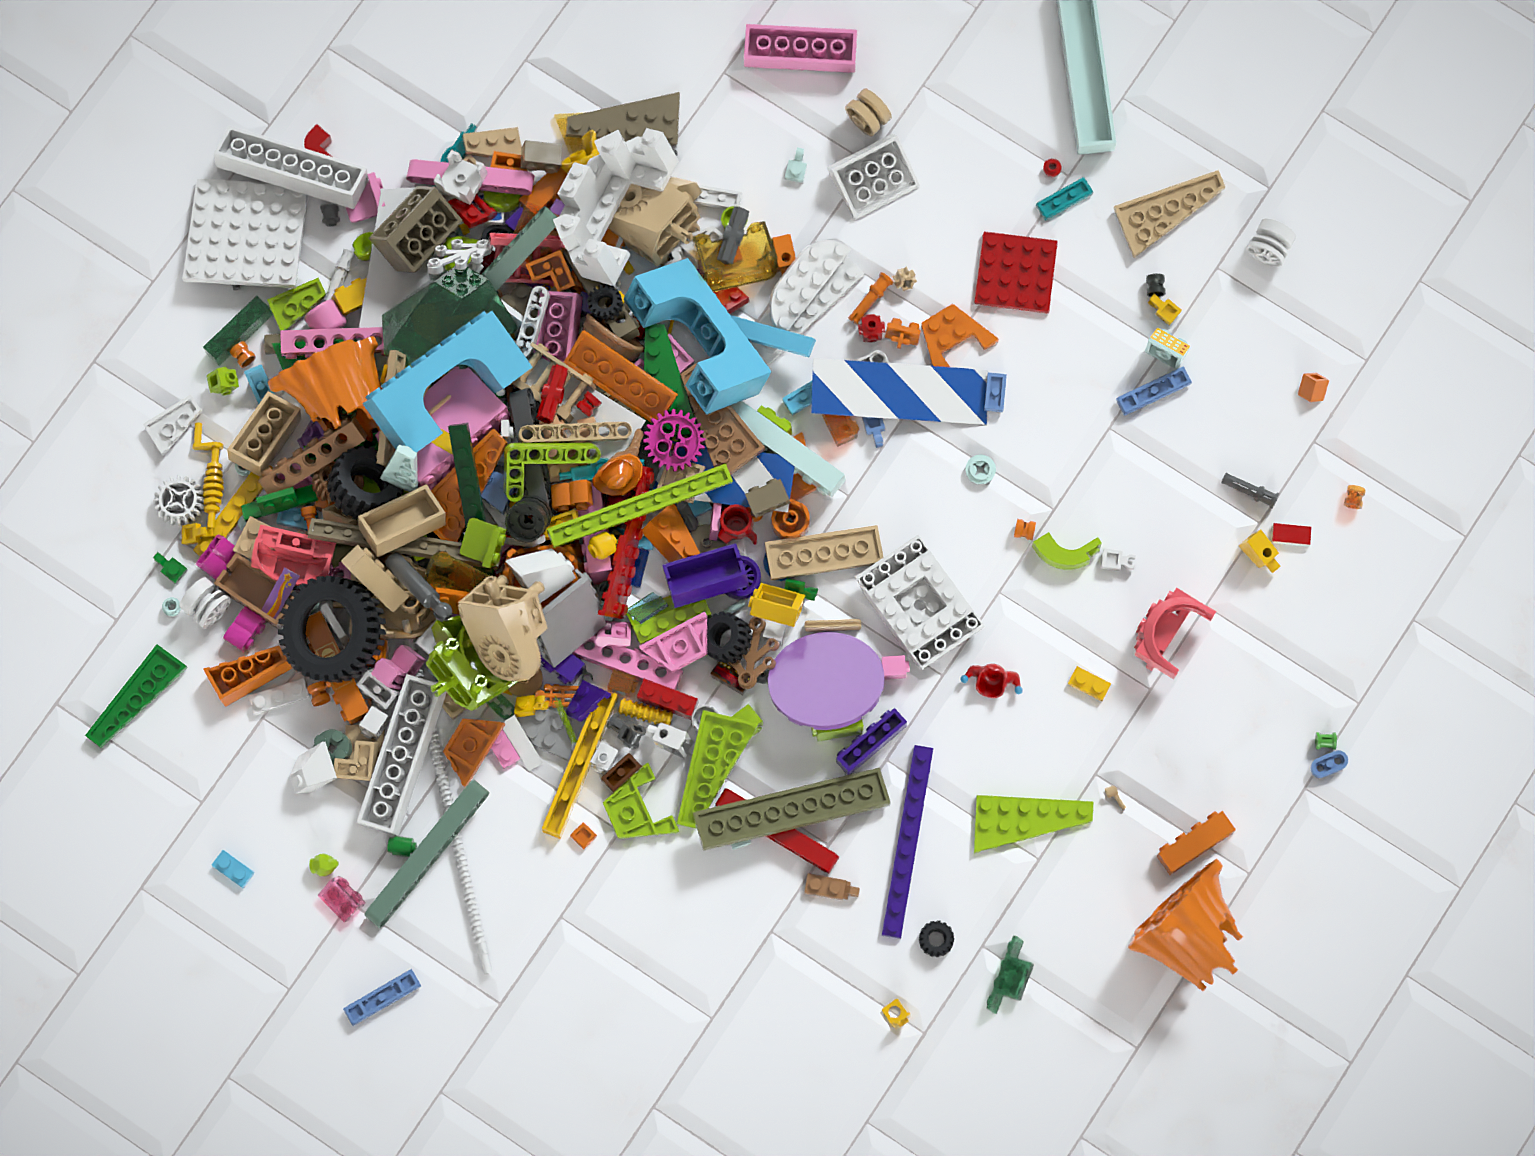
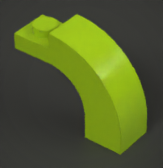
M1048 532L1033 541L1032 548L1050 566L1058 569L1073 570L1088 565L1090 562L1088 555L1092 557L1100 552L1099 548H1101L1102 542L1097 537L1081 548L1069 550L1059 546Z

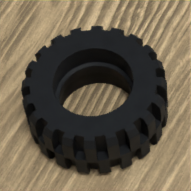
M358 446L357 449L350 448L347 452H343L336 460L327 480V491L330 492L329 497L331 501H335V507L338 510L341 509L344 515L352 516L354 520H358V516L401 497L403 493L402 488L380 479L385 466L377 463V450L374 447L365 448V446ZM363 475L369 477L379 486L381 492L369 493L361 490L355 485L351 476Z

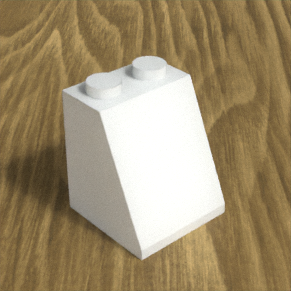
M552 548L506 560L522 588L528 589L536 581H540L544 585L545 590L538 595L540 603L576 578L571 562L569 560L566 561L561 552L557 554Z

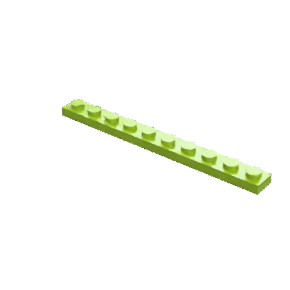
M723 464L550 527L546 531L553 548L728 485L733 480L727 465Z

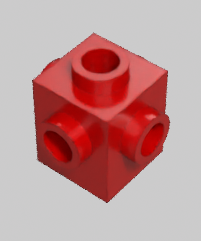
M867 314L865 317H861V324H858L859 335H862L863 342L873 343L882 340V333H885V322L881 321L880 315Z

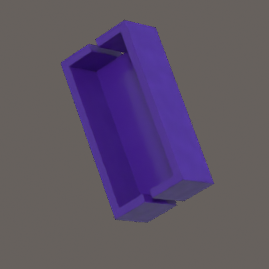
M736 543L662 565L675 608L749 586L747 574Z

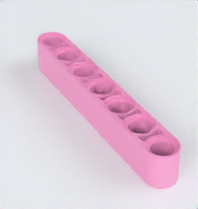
M412 159L409 162L406 179L412 183L435 185L433 181L437 174L442 178L450 163ZM485 167L488 174L479 190L518 195L531 194L535 177L533 173Z

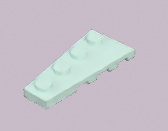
M399 445L380 479L408 492L418 489L417 453L408 446Z

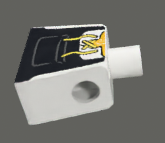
M660 723L658 728L649 725L646 730V736L651 737L657 747L686 759L693 744L687 732L664 723Z

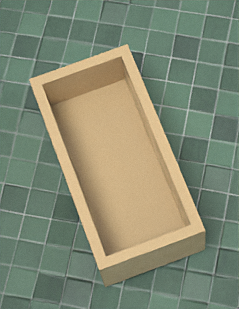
M426 484L358 516L359 530L378 558L445 526L446 517L445 511Z

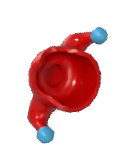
M994 663L986 664L985 666L972 665L968 668L965 675H962L960 678L962 683H967L968 678L976 677V690L988 698L1001 697L1009 683L1015 686L1016 694L1019 695L1023 692L1019 674L1013 671H1005L1002 666Z

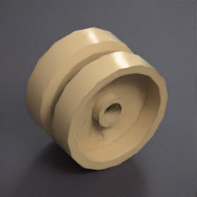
M866 88L857 94V100L853 99L845 106V111L851 121L869 136H874L880 130V125H885L892 119L891 112L886 104L875 93Z

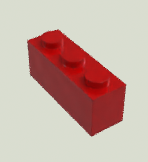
M645 678L637 694L638 701L661 708V710L665 709L667 712L672 711V714L691 720L693 712L699 704L696 697Z

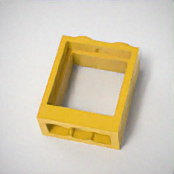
M761 583L758 589H754L753 596L750 597L748 607L751 608L750 615L795 627L802 611L805 595Z

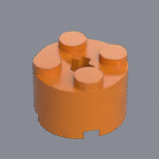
M790 499L791 503L789 504L788 512H772V529L778 538H796L807 534L810 525V515L803 503ZM788 518H791V520H794V522H793V523H790L789 521L787 522V519H788Z

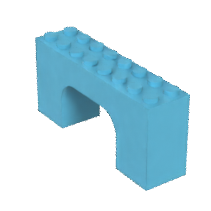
M688 258L634 277L623 300L643 328L665 320L679 321L688 327L710 357L697 363L685 385L705 414L759 395L771 374V370Z
M484 311L473 318L466 325L455 331L457 335L453 333L411 363L412 368L409 365L397 373V379L392 377L380 386L382 390L377 388L365 397L367 401L362 403L395 450L401 445L408 446L417 453L443 434L426 410L423 396L426 388L456 365H467L473 368L494 394L507 387L532 368V365L493 311L487 314Z

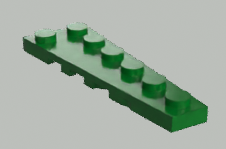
M156 644L85 736L102 748L188 667Z

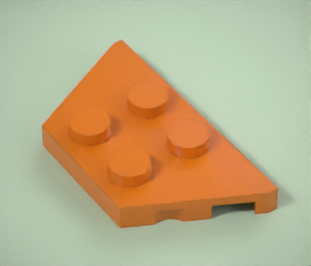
M466 718L461 720L443 752L446 758L450 760L454 772L458 774L464 787L471 782L506 723Z

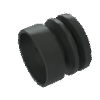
M533 495L524 496L512 506L506 515L505 525L509 535L516 541L523 543L537 540L551 523V509L547 502L540 497Z

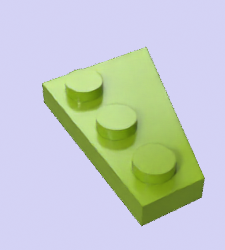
M318 277L296 288L271 297L267 301L280 330H288L323 300L326 292Z

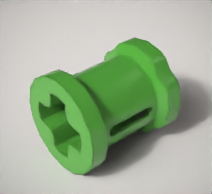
M1316 732V750L1320 748L1336 750V732L1332 734Z

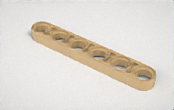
M627 422L526 425L519 430L518 438L522 443L621 441L629 438L632 428ZM625 426L628 429V434L626 436L619 435L618 427ZM606 427L609 430V435L602 437L598 432L599 428ZM563 428L569 429L571 436L563 438L560 435V430ZM587 428L590 431V435L586 438L582 437L579 430ZM543 429L550 430L551 438L544 439L541 436V431ZM522 431H531L532 438L525 440L522 437Z

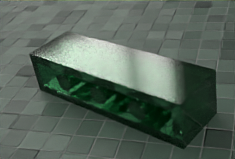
M258 296L254 297L203 346L205 353L220 366L231 355L230 350L237 343L246 341L273 315L270 307Z

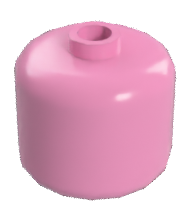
M331 299L319 304L304 317L310 329L343 328L347 323L346 317L342 314L336 302Z

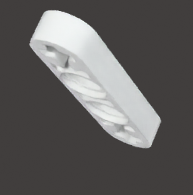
M537 286L531 291L516 342L519 349L524 348L525 345L528 348V352L525 351L523 353L526 358H530L534 353V349L530 344L532 342L537 343L550 298L549 291L542 286ZM542 291L544 297H540L539 299L536 295L537 293L539 294ZM535 308L539 309V316L531 318V311ZM526 328H534L532 336L525 335Z

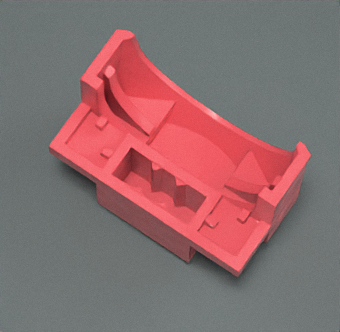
M1176 587L1174 592L1169 591L1164 601L1159 599L1157 604L1153 602L1146 615L1147 620L1143 618L1136 630L1138 634L1136 640L1138 641L1134 646L1136 649L1134 655L1147 663L1146 668L1150 671L1156 668L1170 678L1175 679L1179 669L1162 656L1190 611L1199 614L1210 622L1216 611Z

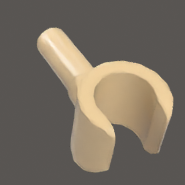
M1115 786L1105 788L1108 798L1114 796L1122 810L1127 808L1120 799Z

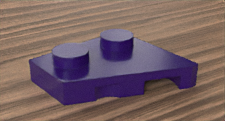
M582 680L566 709V714L582 722L588 717L589 713L599 707L597 703L604 697L608 699L611 693Z

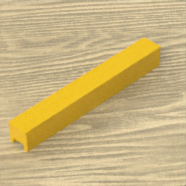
M611 693L608 699L604 697L597 703L599 707L589 713L542 826L543 833L561 839L590 769V761L599 747L607 727L606 724L619 698L618 694Z

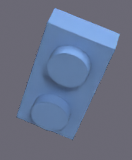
M988 372L984 411L1003 412L1007 374Z

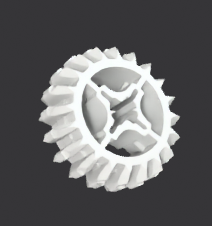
M180 475L177 476L176 480L170 476L171 482L169 483L163 480L165 486L159 485L157 487L160 492H154L157 498L153 500V503L156 504L154 509L158 511L157 515L159 518L163 517L165 523L170 520V525L172 526L177 521V525L180 527L182 521L186 525L189 524V519L193 522L196 521L194 515L201 516L198 509H204V505L201 503H204L203 500L205 498L202 497L203 490H200L201 486L199 484L195 485L196 481L194 479L189 481L188 476H185L183 480ZM177 488H186V489H188V490H187V491L184 490V491H182V492H177V491L174 490V489H177ZM170 493L171 499L167 502L168 505L165 506V499ZM175 495L178 497V499L180 498V500H182L184 506H182L181 503L176 501L177 499L175 498ZM194 495L193 504L189 509L187 506L188 501ZM176 510H182L184 513H181V514H173V513H170V512H171V511L174 512V511H176Z

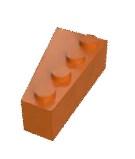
M278 645L255 652L254 655L242 656L237 660L219 663L218 666L206 667L203 670L221 702L226 707L291 670L293 667L287 662V657L283 655L282 649Z

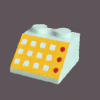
M1157 328L1149 338L1145 352L1172 368L1178 369L1189 352L1190 345L1182 338L1177 339L1173 337L1168 330Z

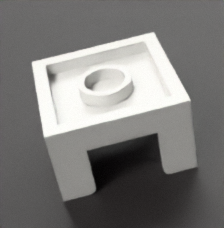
M451 150L447 156L450 163L442 178L437 174L433 182L438 191L471 204L488 172L483 163L476 161V165L462 160L458 152Z

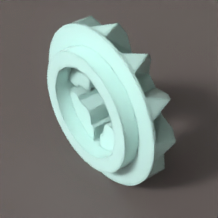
M975 455L968 460L966 475L971 482L977 485L987 484L995 476L996 466L990 457ZM985 465V468H984V472H985V473H984V474H983V473H979V474L976 475V473H977V468H976V467L978 466L979 468H981L982 466Z

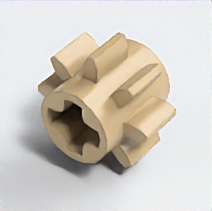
M907 267L897 269L896 275L893 276L896 288L901 287L903 291L913 289L914 283L917 282L914 270L909 271Z

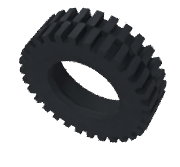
M319 576L316 579L307 580L308 584H300L298 586L300 591L293 590L291 593L294 599H286L285 604L289 605L288 609H281L280 613L285 614L284 619L279 618L278 624H283V629H278V635H283L284 638L279 640V645L286 646L281 651L283 655L290 656L286 659L287 662L294 665L293 669L295 671L301 672V675L310 677L309 679L340 683L351 681L352 677H360V671L367 672L370 669L366 664L374 665L377 661L373 658V655H380L381 650L377 649L378 645L384 646L385 640L380 639V635H386V629H381V625L386 624V620L379 617V615L384 614L382 608L376 607L380 604L379 600L372 598L374 594L366 590V586L346 578ZM323 600H334L342 604L348 611L352 622V633L348 644L340 653L331 657H320L312 653L306 639L308 617L313 608Z

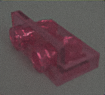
M341 876L332 878L317 895L344 923L360 907L366 904L362 895L354 891L349 886V882Z

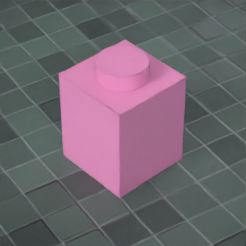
M905 655L887 656L881 659L884 680L906 678V672H910L909 661H905Z

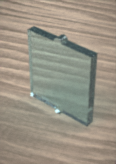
M651 592L630 606L627 613L631 616L632 620L635 619L642 624L668 607V604L663 600L662 596Z

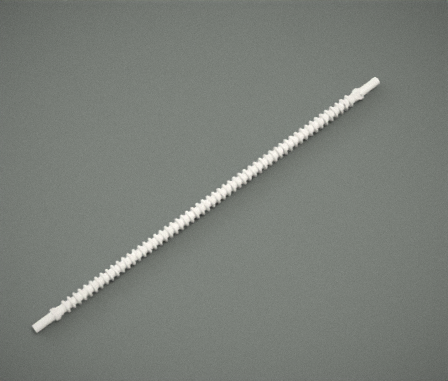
M403 620L404 632L412 633L409 620ZM416 638L404 640L407 646L416 652L418 651L415 647ZM420 669L415 677L423 679L424 675L421 674L423 670ZM435 728L429 749H432L430 754L433 757L431 759L435 761L433 765L436 766L434 770L437 771L435 775L438 776L437 781L440 782L438 787H441L439 792H442L440 797L443 798L442 803L445 804L443 806L446 809L445 813L453 804V798L450 797L452 795L449 792L451 788L448 787L450 783L447 782L448 776H445L447 774V771H444L446 766L443 765L444 760L441 759L443 755L440 754L442 750L439 749L441 745L438 744L439 739L436 738L438 734L435 733L437 728ZM458 833L452 843V846L455 847L453 851L456 852L454 857H457L456 862L459 864L457 868H460L458 873H461L459 878L462 879L461 884L464 885L462 889L465 890L463 895H466L464 900L467 901L466 906L469 907L467 911L470 912L468 916L471 917L470 922L473 923L471 928H474L472 933H475L473 938L476 939L475 944L478 946L477 955L480 956L484 975L492 973L488 959L489 949L485 946L486 939L483 938L485 934L482 933L484 929L481 928L483 925L480 923L481 917H478L480 912H477L479 907L476 906L477 901L474 900L476 898L473 895L475 890H472L474 885L471 884L472 879L469 878L471 874H468L470 869L467 868L469 864L466 863L467 858L464 857L466 855V852H463L465 847L462 846L463 841L460 840L462 836Z

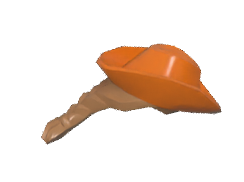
M641 429L635 431L630 446L626 450L617 452L599 468L593 477V486L601 493L610 496H620L627 494L636 487L642 476L643 466L637 457L640 442L644 436Z

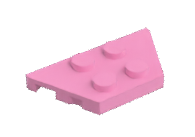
M703 612L640 645V649L671 672L685 667L707 655V614Z

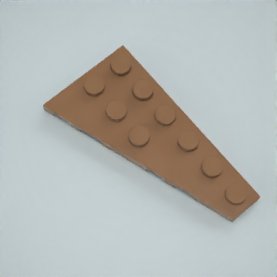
M695 363L680 375L698 424L701 423L700 431H704L702 436L705 438L704 442L714 468L726 464L730 475H732L762 453L765 447L731 405L705 414L685 386L697 365Z

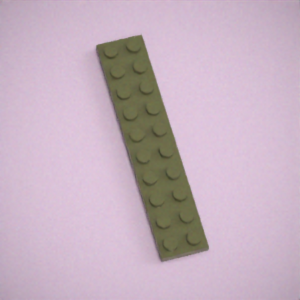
M879 767L693 812V818L702 849L705 851L890 806L891 801Z

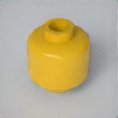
M601 531L589 539L588 551L593 558L603 560L615 553L617 539L613 534Z

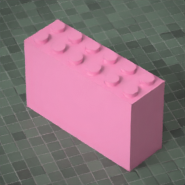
M457 365L427 390L423 398L424 406L429 412L447 395H451V398L436 410L431 417L439 428L448 433L449 425L468 423L473 448L492 429L500 433L501 420H509L511 424V417L507 406L467 365ZM379 431L377 434H375V436H376L378 442H379V433H380V431ZM431 442L417 452L418 488L427 484L429 489L432 490L455 467L453 455Z

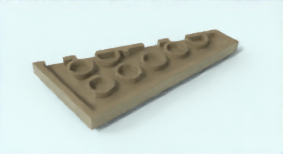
M680 92L567 116L566 137L582 138L588 131L594 130L596 132V139H600L619 130L623 139L627 142L637 136L642 137L646 128L663 132L670 146H677Z

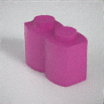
M218 534L211 541L207 550L199 557L195 565L216 580L223 570L227 571L226 566L236 553L233 551L235 545Z
M245 606L228 628L223 639L244 653L254 645L255 641L253 639L257 634L260 635L264 631L266 621Z

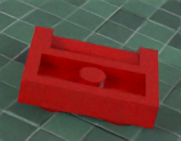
M478 193L474 197L473 202L484 212L483 214L472 203L467 204L456 198L448 201L449 205L469 229L488 222L497 216V211L494 208H490L478 196Z

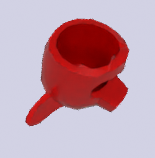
M722 504L721 530L718 537L726 544L733 539L740 540L748 537L756 545L757 535L753 531L754 521L752 514L742 505L734 504L726 507V505Z

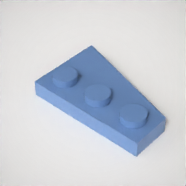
M493 471L481 497L504 515L510 503L503 490L504 474ZM515 487L510 489L509 495H513Z

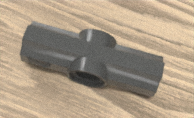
M734 206L729 224L726 225L723 234V242L717 258L721 263L733 264L738 246L741 245L744 236L745 224L749 217L750 211L745 208Z

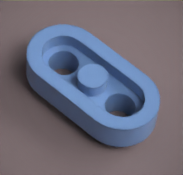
M1333 751L1315 759L1310 766V771L1313 776L1324 778L1343 770L1348 764V756L1343 751ZM1334 759H1340L1341 764H1336ZM1317 766H1322L1323 771L1319 772Z

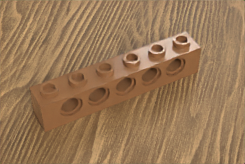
M355 416L350 420L348 417L340 422L341 426L337 429L329 428L320 439H317V437L307 443L308 446L302 449L300 447L296 449L290 458H282L273 469L268 467L262 471V476L258 482L266 493L270 494L294 486L338 458L343 452H347L348 449L354 448L365 441L368 435ZM343 433L348 439L342 440L338 434ZM324 443L330 444L331 447H332V449H331V450L325 449V448L323 447V444H324ZM307 454H314L316 456V459L311 460ZM292 463L299 464L301 469H294ZM282 473L285 479H279L276 474Z

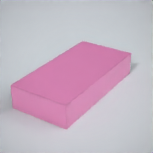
M713 503L709 540L717 541L722 505L720 503Z

